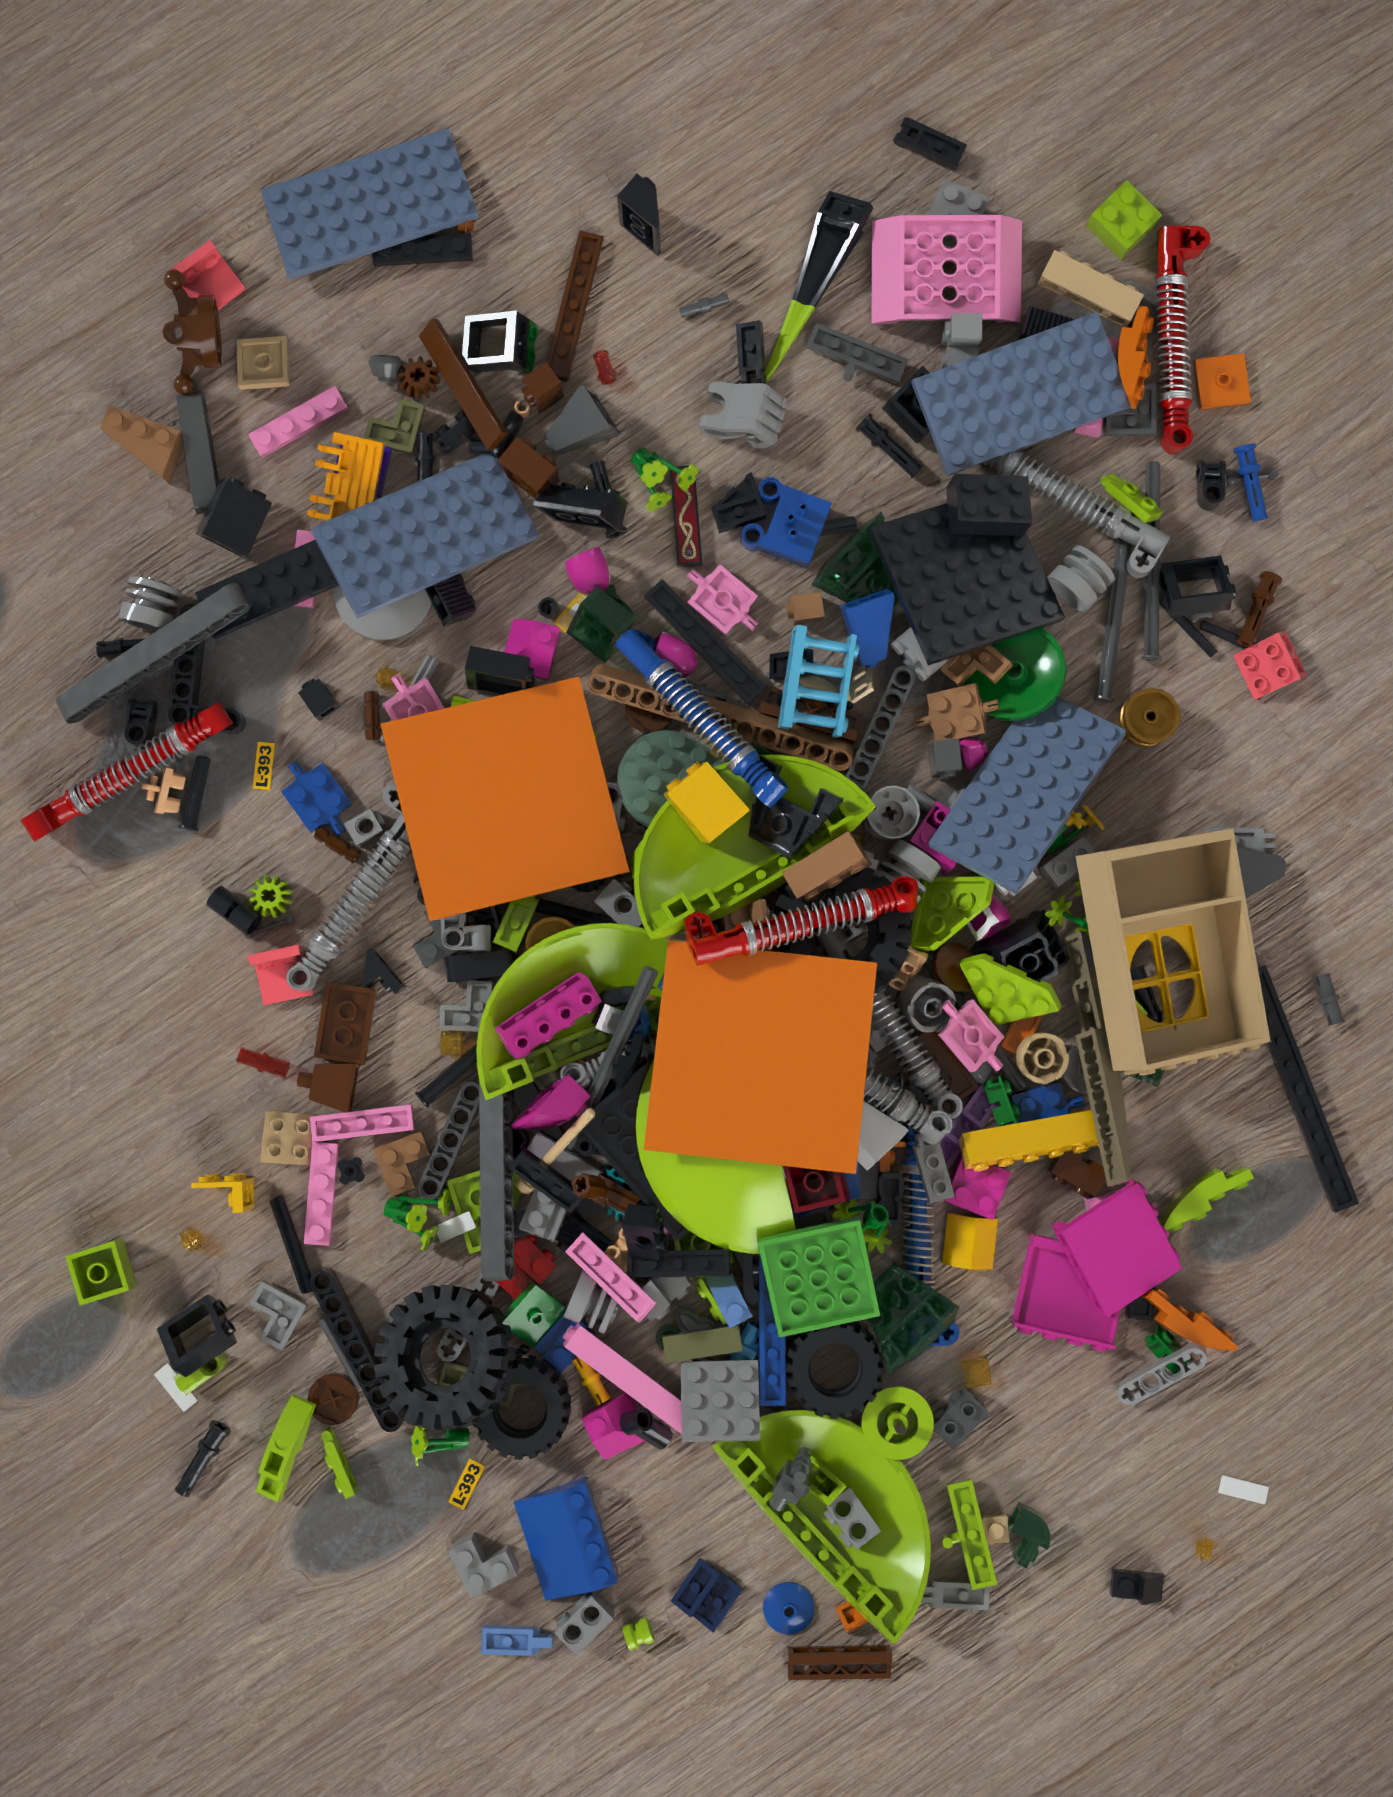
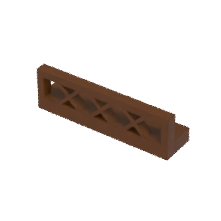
M767 685L759 713L779 719L781 707L768 704L767 701L770 693L777 695V691H782L781 689ZM800 697V699H796V702L799 701L805 704L809 711L806 714L814 715L816 711L825 709L829 711L832 718H835L833 712L836 713V706L831 708L827 703ZM810 705L815 706L817 708L812 710ZM846 710L845 716L854 718L856 721L853 730L847 728L846 732L842 733V736L838 738L854 744L863 715ZM796 722L797 725L828 735L833 733V728Z
M890 1645L788 1646V1680L891 1679L892 1650ZM836 1664L830 1672H823L817 1665ZM843 1664H862L855 1672H849L843 1666ZM869 1664H885V1671H874ZM793 1665H810L805 1672H793Z

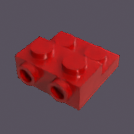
M533 1236L514 1239L513 1278L511 1280L495 1281L514 1300L532 1281L540 1285L556 1268V1265L553 1263L556 1258L548 1250L544 1249L541 1251L535 1246L537 1240Z

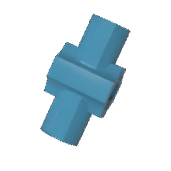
M747 1321L742 1333H740L743 1351L728 1353L731 1355L728 1361L754 1359L759 1348V1342H757L759 1325Z

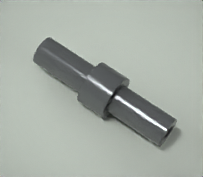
M726 293L710 299L708 297L698 299L697 303L681 307L679 310L683 318L699 312L701 314L711 312L712 308L729 304L730 302Z

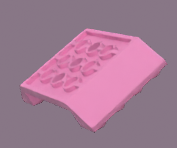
M899 215L872 221L871 324H897L898 321H945L950 319L952 313H981L982 320H995V324L1021 323L1022 220L1003 215ZM950 235L955 238L956 246L954 248L948 249L943 245L942 240L945 236ZM947 261L953 262L956 266V272L951 275L944 273L942 269L943 263ZM946 287L953 288L956 292L955 299L951 301L944 299L942 296L943 289Z

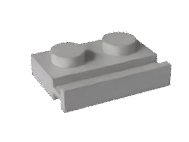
M535 1188L519 1229L555 1242L567 1211Z

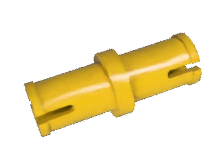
M579 1357L573 1359L572 1362L583 1379L581 1383L583 1386H587L596 1406L609 1400L611 1397L600 1380L601 1374L599 1372L596 1373L594 1368Z

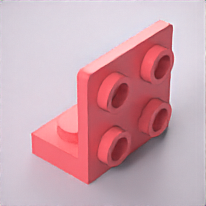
M210 240L172 268L183 274L184 285L182 287L190 298H198L199 295H215L218 311L246 290L245 286Z
M1286 630L1234 654V659L1254 699H1258L1307 676Z
M294 945L248 955L250 966L256 967L264 1005L313 995V989L301 992L291 988L286 980L288 970L295 966L298 961H303L301 959L302 955L306 956L304 945ZM301 972L297 976V983L302 985L307 980L305 972Z

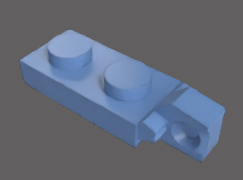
M483 1625L481 1654L532 1656L533 1653H539L540 1648L552 1649L554 1633H540V1628H534V1626Z

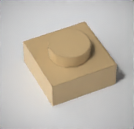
M1006 1514L981 1515L988 1544L1009 1542L1008 1516Z

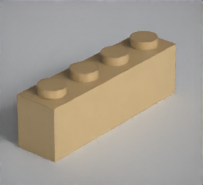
M1054 250L1037 284L1092 313L1098 312L1100 317L1120 327L1128 326L1144 296L1136 287L1124 285L1118 282L1114 276L1102 274L1096 271L1092 265L1085 262L1080 263L1074 260L1070 254Z

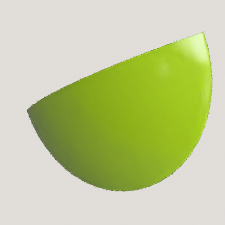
M759 755V757H767L783 766L779 776L789 786V790L783 797L811 811L820 788L827 789L844 798L839 807L794 859H790L748 836L752 804L756 802L753 787H750L744 778L734 775L727 768L729 762L713 767L750 811L710 843H701L668 800L660 808L644 834L637 855L634 875L637 908L650 939H658L684 932L685 920L692 913H705L710 917L711 921H714L769 894L787 882L782 874L784 870L847 831L851 833L874 810L875 804L854 782L828 766L794 756Z
M588 924L573 927L549 936L517 958L495 985L480 1021L476 1049L477 1069L485 1100L531 1083L536 1077L608 1048L613 1035L595 1028L596 1025L591 1023L598 1005H596V1009L593 1012L580 1016L572 1026L559 1030L550 1041L540 1043L533 1048V1051L528 1056L515 1059L510 1055L494 1030L495 1027L577 972H581L588 977L599 995L601 991L609 988L635 986L645 966L657 970L658 975L653 983L656 988H652L649 992V995L655 996L656 999L654 1001L647 1000L644 1004L652 1015L653 1024L651 1031L657 1030L662 990L658 989L657 986L665 971L667 945L670 939L662 937L651 940L644 928L626 924ZM627 1005L617 1006V1008L624 1011Z
M653 1060L639 1094L636 1111V1139L640 1161L646 1178L667 1211L686 1229L716 1246L749 1254H760L757 1238L796 1230L782 1166L643 1150Z
M807 1410L782 1411L761 1416L760 1441H720L714 1444L712 1448L729 1471L793 1546L869 1623L895 1645L910 1625L922 1601L928 1580L931 1555L930 1530L926 1511L918 1489L902 1462L877 1454L866 1442L862 1427L841 1417H838V1419H830L828 1415L820 1417L815 1415L814 1411ZM800 1448H808L811 1451V1455L843 1482L846 1488L850 1487L881 1530V1532L857 1550L853 1546L847 1548L839 1536L842 1530L837 1523L834 1526L830 1524L824 1515V1512L827 1511L824 1506L825 1504L819 1502L810 1491H808L805 1497L801 1496L796 1505L788 1501L782 1511H777L771 1507L769 1502L774 1495L772 1492L775 1478L787 1459L792 1462L794 1461ZM840 1501L836 1504L835 1511L837 1515L843 1517L849 1513L850 1507L846 1501ZM855 1523L851 1527L852 1536L854 1538H861L865 1534L863 1524Z

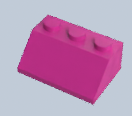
M568 1074L543 1089L510 1126L513 1129H549L554 1125L559 1127L565 1121H570L574 1116L578 1117L586 1109L587 1105L585 1102L589 1099L590 1095Z

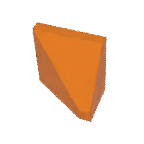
M848 1601L835 1608L849 1635L868 1622Z

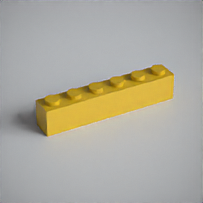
M1091 1110L962 1133L959 1138L965 1169L973 1168L974 1171L986 1170L989 1168V1165L998 1164L999 1167H1005L1014 1164L1016 1160L1023 1159L1024 1162H1032L1038 1160L1039 1156L1048 1155L1049 1158L1063 1155L1066 1151L1073 1150L1074 1153H1082L1089 1150L1088 1147L1098 1146L1099 1148Z

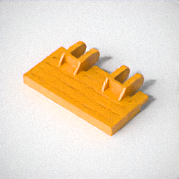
M334 432L332 443L343 445V448L318 444V450L323 453L337 454L339 459L338 464L319 459L316 460L315 465L339 471V473L328 471L326 476L324 493L335 495L334 498L310 494V501L331 505L330 514L311 509L307 511V515L328 521L375 501L385 442Z

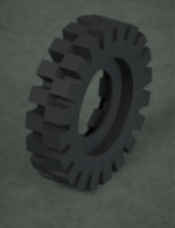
M867 867L842 880L835 887L827 888L820 892V895L810 902L798 900L789 884H787L783 894H780L773 913L777 917L780 916L781 911L784 914H787L789 909L795 912L797 907L800 910L804 909V905H807L809 910L812 911L813 902L820 909L821 900L827 907L828 898L833 901V904H836V896H839L841 901L844 902V894H847L849 899L852 900V891L856 892L862 888L870 890L882 889V887H888L892 883L883 875L880 879L873 875L875 870ZM888 911L878 915L875 920L866 922L868 939L864 949L857 956L847 959L877 963L874 993H879L888 986L889 982L895 978L907 957L912 937V930H909L911 923L909 912ZM805 936L802 941L797 938L795 943L789 940L787 945L781 942L779 947L773 945L774 952L827 957L817 949L812 937L808 938Z
M441 1284V1287L435 1285L423 1287L422 1293L412 1292L403 1298L406 1303L405 1305L396 1304L389 1313L393 1318L392 1323L383 1322L379 1334L385 1337L384 1344L376 1343L374 1356L382 1357V1363L374 1365L376 1378L384 1379L385 1382L379 1386L383 1398L392 1399L388 1406L397 1415H405L403 1420L412 1425L439 1430L458 1429V1427L473 1425L477 1423V1417L485 1418L494 1410L491 1405L493 1402H501L507 1392L502 1388L504 1382H511L514 1369L508 1368V1361L515 1360V1347L508 1346V1340L514 1338L511 1327L502 1323L506 1317L500 1308L491 1306L492 1300L483 1294L476 1293L474 1290ZM451 1328L457 1330L466 1338L471 1351L470 1365L465 1375L455 1384L438 1386L429 1381L422 1371L420 1363L421 1350L425 1341L432 1333L440 1329Z

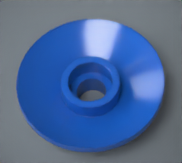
M783 1582L777 1584L770 1589L764 1599V1617L769 1626L781 1634L791 1635L799 1633L812 1621L814 1615L812 1596L805 1587L798 1583ZM787 1607L794 1609L791 1615L785 1614L784 1610Z

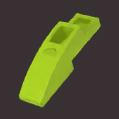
M1242 1167L1224 1175L1222 1170L1214 1169L1204 1174L1186 1187L1172 1201L1161 1217L1159 1224L1163 1225L1166 1230L1173 1232L1184 1227L1183 1223L1190 1219L1197 1221L1206 1217V1212L1212 1210L1208 1200H1219L1225 1196L1226 1191L1232 1188L1236 1191L1248 1186L1247 1181L1254 1179L1251 1170Z
M295 1394L291 1395L262 1458L258 1470L261 1476L256 1489L257 1493L276 1502L283 1499L296 1454L302 1450L316 1404Z

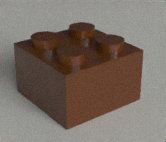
M516 437L498 459L501 470L506 473L509 479L536 499L551 484L557 485L559 483L558 469L555 467L557 464L549 456L544 455L542 457L538 454L536 446L529 440L525 439L522 441Z

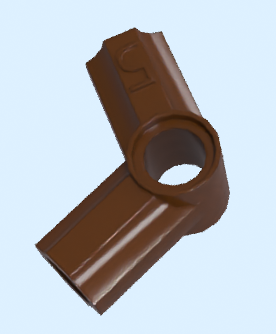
M582 1173L579 1176H575L571 1183L573 1193L577 1196L591 1199L604 1206H611L624 1214L628 1204H642V1200L635 1192L619 1184L618 1180L603 1173H599L598 1176Z

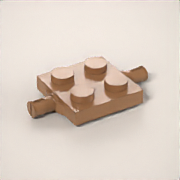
M976 683L927 694L928 716L915 718L914 722L917 723L915 724L917 729L931 725L935 741L960 740L987 734L985 726L986 712L1000 710V706L997 705L999 701L996 699L984 703L979 695Z

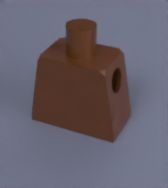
M315 1064L313 1073L299 1072L297 1086L310 1088L309 1100L343 1112H351L360 1064Z

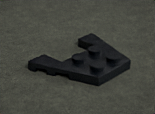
M760 756L759 759L765 764V767L767 766L770 769L769 771L779 776L783 766L767 757ZM820 788L811 811L783 796L770 808L756 796V802L752 804L748 836L781 855L794 859L839 807L844 798L827 789Z

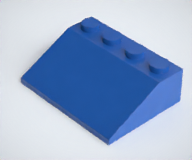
M587 1477L514 1501L545 1601L593 1592L618 1583L619 1574Z

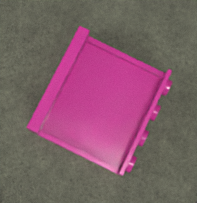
M1132 1179L1125 1182V1187L1071 1222L1065 1224L1062 1221H1058L1052 1225L1097 1312L1107 1318L1182 1269L1178 1261L1180 1258L1179 1253L1170 1245L1167 1239L1169 1237L1167 1230L1163 1225L1159 1224L1156 1218L1158 1216L1156 1209L1151 1203H1148L1145 1197L1147 1194L1146 1189L1139 1181L1136 1182Z
M1030 1233L1011 1323L1017 1327L1018 1332L1032 1335V1331L1042 1333V1337L1050 1340H1057V1337L1067 1339V1343L1076 1346H1082V1342L1092 1344V1349L1107 1352V1348L1115 1350L1116 1346L1113 1344L1120 1310L1108 1318L1097 1312L1059 1239Z

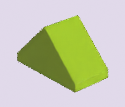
M811 1455L808 1481L811 1483L809 1491L819 1502L830 1506L843 1492L846 1485Z

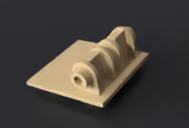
M274 1110L265 1111L260 1162L310 1165L312 1151L310 1116L316 1115L286 1113Z

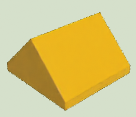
M947 1212L942 1264L969 1270H993L998 1218L991 1220L983 1216Z

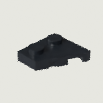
M752 472L748 473L736 488L733 487L728 491L725 498L719 500L711 507L719 534L767 519V514Z

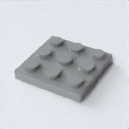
M758 1360L681 1362L682 1442L760 1441Z

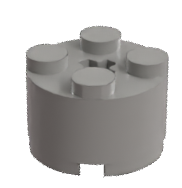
M911 627L891 643L893 650L903 657L902 665L911 668L923 682L949 660L947 659L928 666Z
M916 976L901 990L896 999V1005L900 1009V1015H904V1020L922 1032H939L948 1024L950 1019L949 1015L941 1008V1005L946 1000H950L955 1007L956 998L954 993L940 982L930 977Z

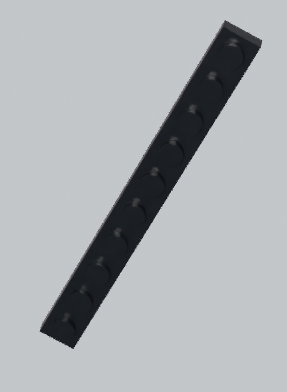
M1262 965L1258 967L1271 1041L1267 1042V1046L1332 1212L1336 1213L1357 1205L1359 1202L1267 967Z

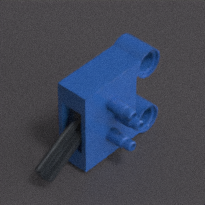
M767 477L761 481L759 486L762 503L773 505L778 502L769 529L765 535L763 529L758 524H748L742 530L741 543L748 551L759 550L808 569L821 536L856 531L857 521L854 516L826 520L832 505L831 502L785 486L775 477ZM772 486L776 489L777 493L773 496H768L763 490L765 487ZM754 532L758 534L759 540L749 542L745 536L748 533Z

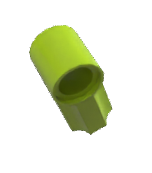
M222 1353L214 1358L217 1361L215 1369L205 1364L188 1377L178 1373L173 1377L176 1386L185 1395L189 1394L225 1367V1354Z

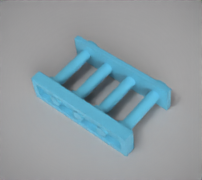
M796 625L792 630L778 728L788 730L792 728V724L798 722L833 728L832 737H841L842 733L846 732L848 726V718H845L853 659L854 657L857 658L859 652V643L856 642L857 635H850L847 637L846 643L810 637V634L806 633L807 626ZM812 647L845 653L843 667L839 668L806 662V659H802L804 649ZM808 672L841 678L839 693L802 687V684H799L800 674ZM803 697L837 703L835 718L800 713L798 709H795L796 699Z

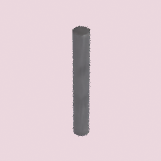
M324 1317L318 1323L355 1388H358L360 1385L326 1317Z

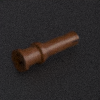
M1263 571L1260 573L1259 578L1261 580L1257 590H1254L1252 593V606L1239 638H1237V643L1242 646H1253L1267 607L1275 600L1274 593L1277 586L1282 583V578L1273 572Z

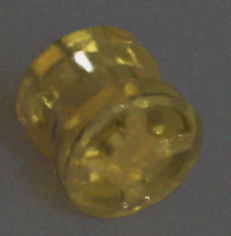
M441 1031V1056H447L448 1054L462 1056V1031H456L455 1033Z

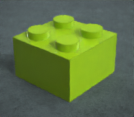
M1126 180L1091 214L1086 226L1121 260L1157 225L1162 214Z
M123 1237L65 1256L80 1306L137 1287Z

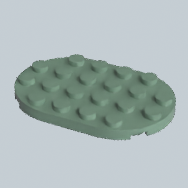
M670 730L649 733L632 744L620 762L617 783L620 788L622 802L627 811L638 822L648 828L652 819L667 801L663 794L668 791L666 786L677 777L682 780L688 775L686 770L697 761L700 764L708 762L712 768L726 762H721L722 758L716 757V752L711 751L708 747L684 733Z

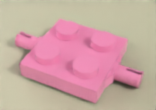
M719 564L714 572L705 578L695 571L694 568L691 570V573L689 572L687 577L697 584L698 587L696 593L688 601V605L726 636L740 622L745 624L751 631L757 627L759 623L749 616L748 612L753 603L758 599V595L722 565Z
M400 673L391 678L398 692L393 698L382 704L392 721L444 709L427 678L407 686Z
M973 999L968 1000L960 1010H957L950 1000H946L941 1005V1008L949 1015L950 1019L948 1024L938 1034L969 1072H975L986 1061L994 1071L1000 1070L1003 1067V1063L995 1056L997 1045L1004 1038L1002 1033Z

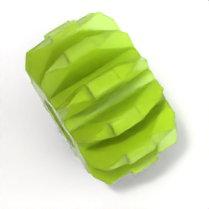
M264 875V883L259 879L255 880L259 888H250V892L255 893L256 897L249 898L251 903L258 902L253 909L257 912L262 910V916L267 917L270 912L272 917H278V909L282 913H286L287 909L283 904L291 905L293 902L290 899H286V896L293 894V891L289 889L284 890L289 883L285 880L280 883V876L277 875L272 880L269 875ZM268 891L276 893V895H273L276 897L274 901L266 899L269 897L267 896Z

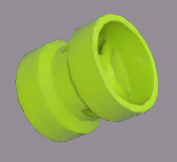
M647 1617L639 1619L638 1623L634 1625L628 1623L622 1626L625 1641L630 1651L638 1649L640 1644L645 1643L649 1645L655 1642L654 1633Z

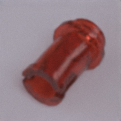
M601 350L593 354L599 374L597 379L603 385L613 383L617 375L616 371L612 368L607 350Z

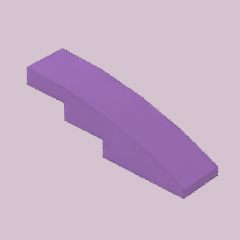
M990 1075V1077L987 1080L993 1079L994 1077ZM985 1083L979 1084V1088L963 1104L961 1114L952 1119V1130L940 1141L947 1170L961 1152L959 1138L962 1133L981 1129L993 1113L992 1109L996 1108L1000 1103L998 1101L990 1104L984 1087H986Z

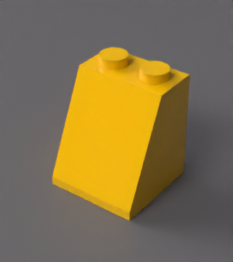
M697 761L686 770L688 775L682 780L677 777L666 786L668 791L663 795L701 843H710L750 810L708 762L700 764Z

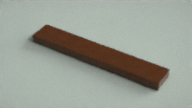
M579 231L546 361L558 379L569 381L604 241V236L585 231Z
M432 318L420 333L419 338L486 449L494 450L507 435V431L440 321Z

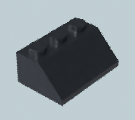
M636 173L617 195L620 226L658 256L661 253L656 186L648 177L642 178Z
M561 483V486L551 484L534 500L533 506L554 521L621 531L628 502L616 490L606 489L605 492H601L591 486H583V489H580L569 483Z

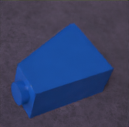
M888 589L840 605L848 635H857L856 642L859 643V652L856 661L862 667L876 666L880 664V660L885 659L887 656L894 605V594Z

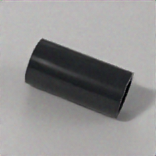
M223 886L215 889L207 900L206 905L246 936L250 935L262 920L261 914Z

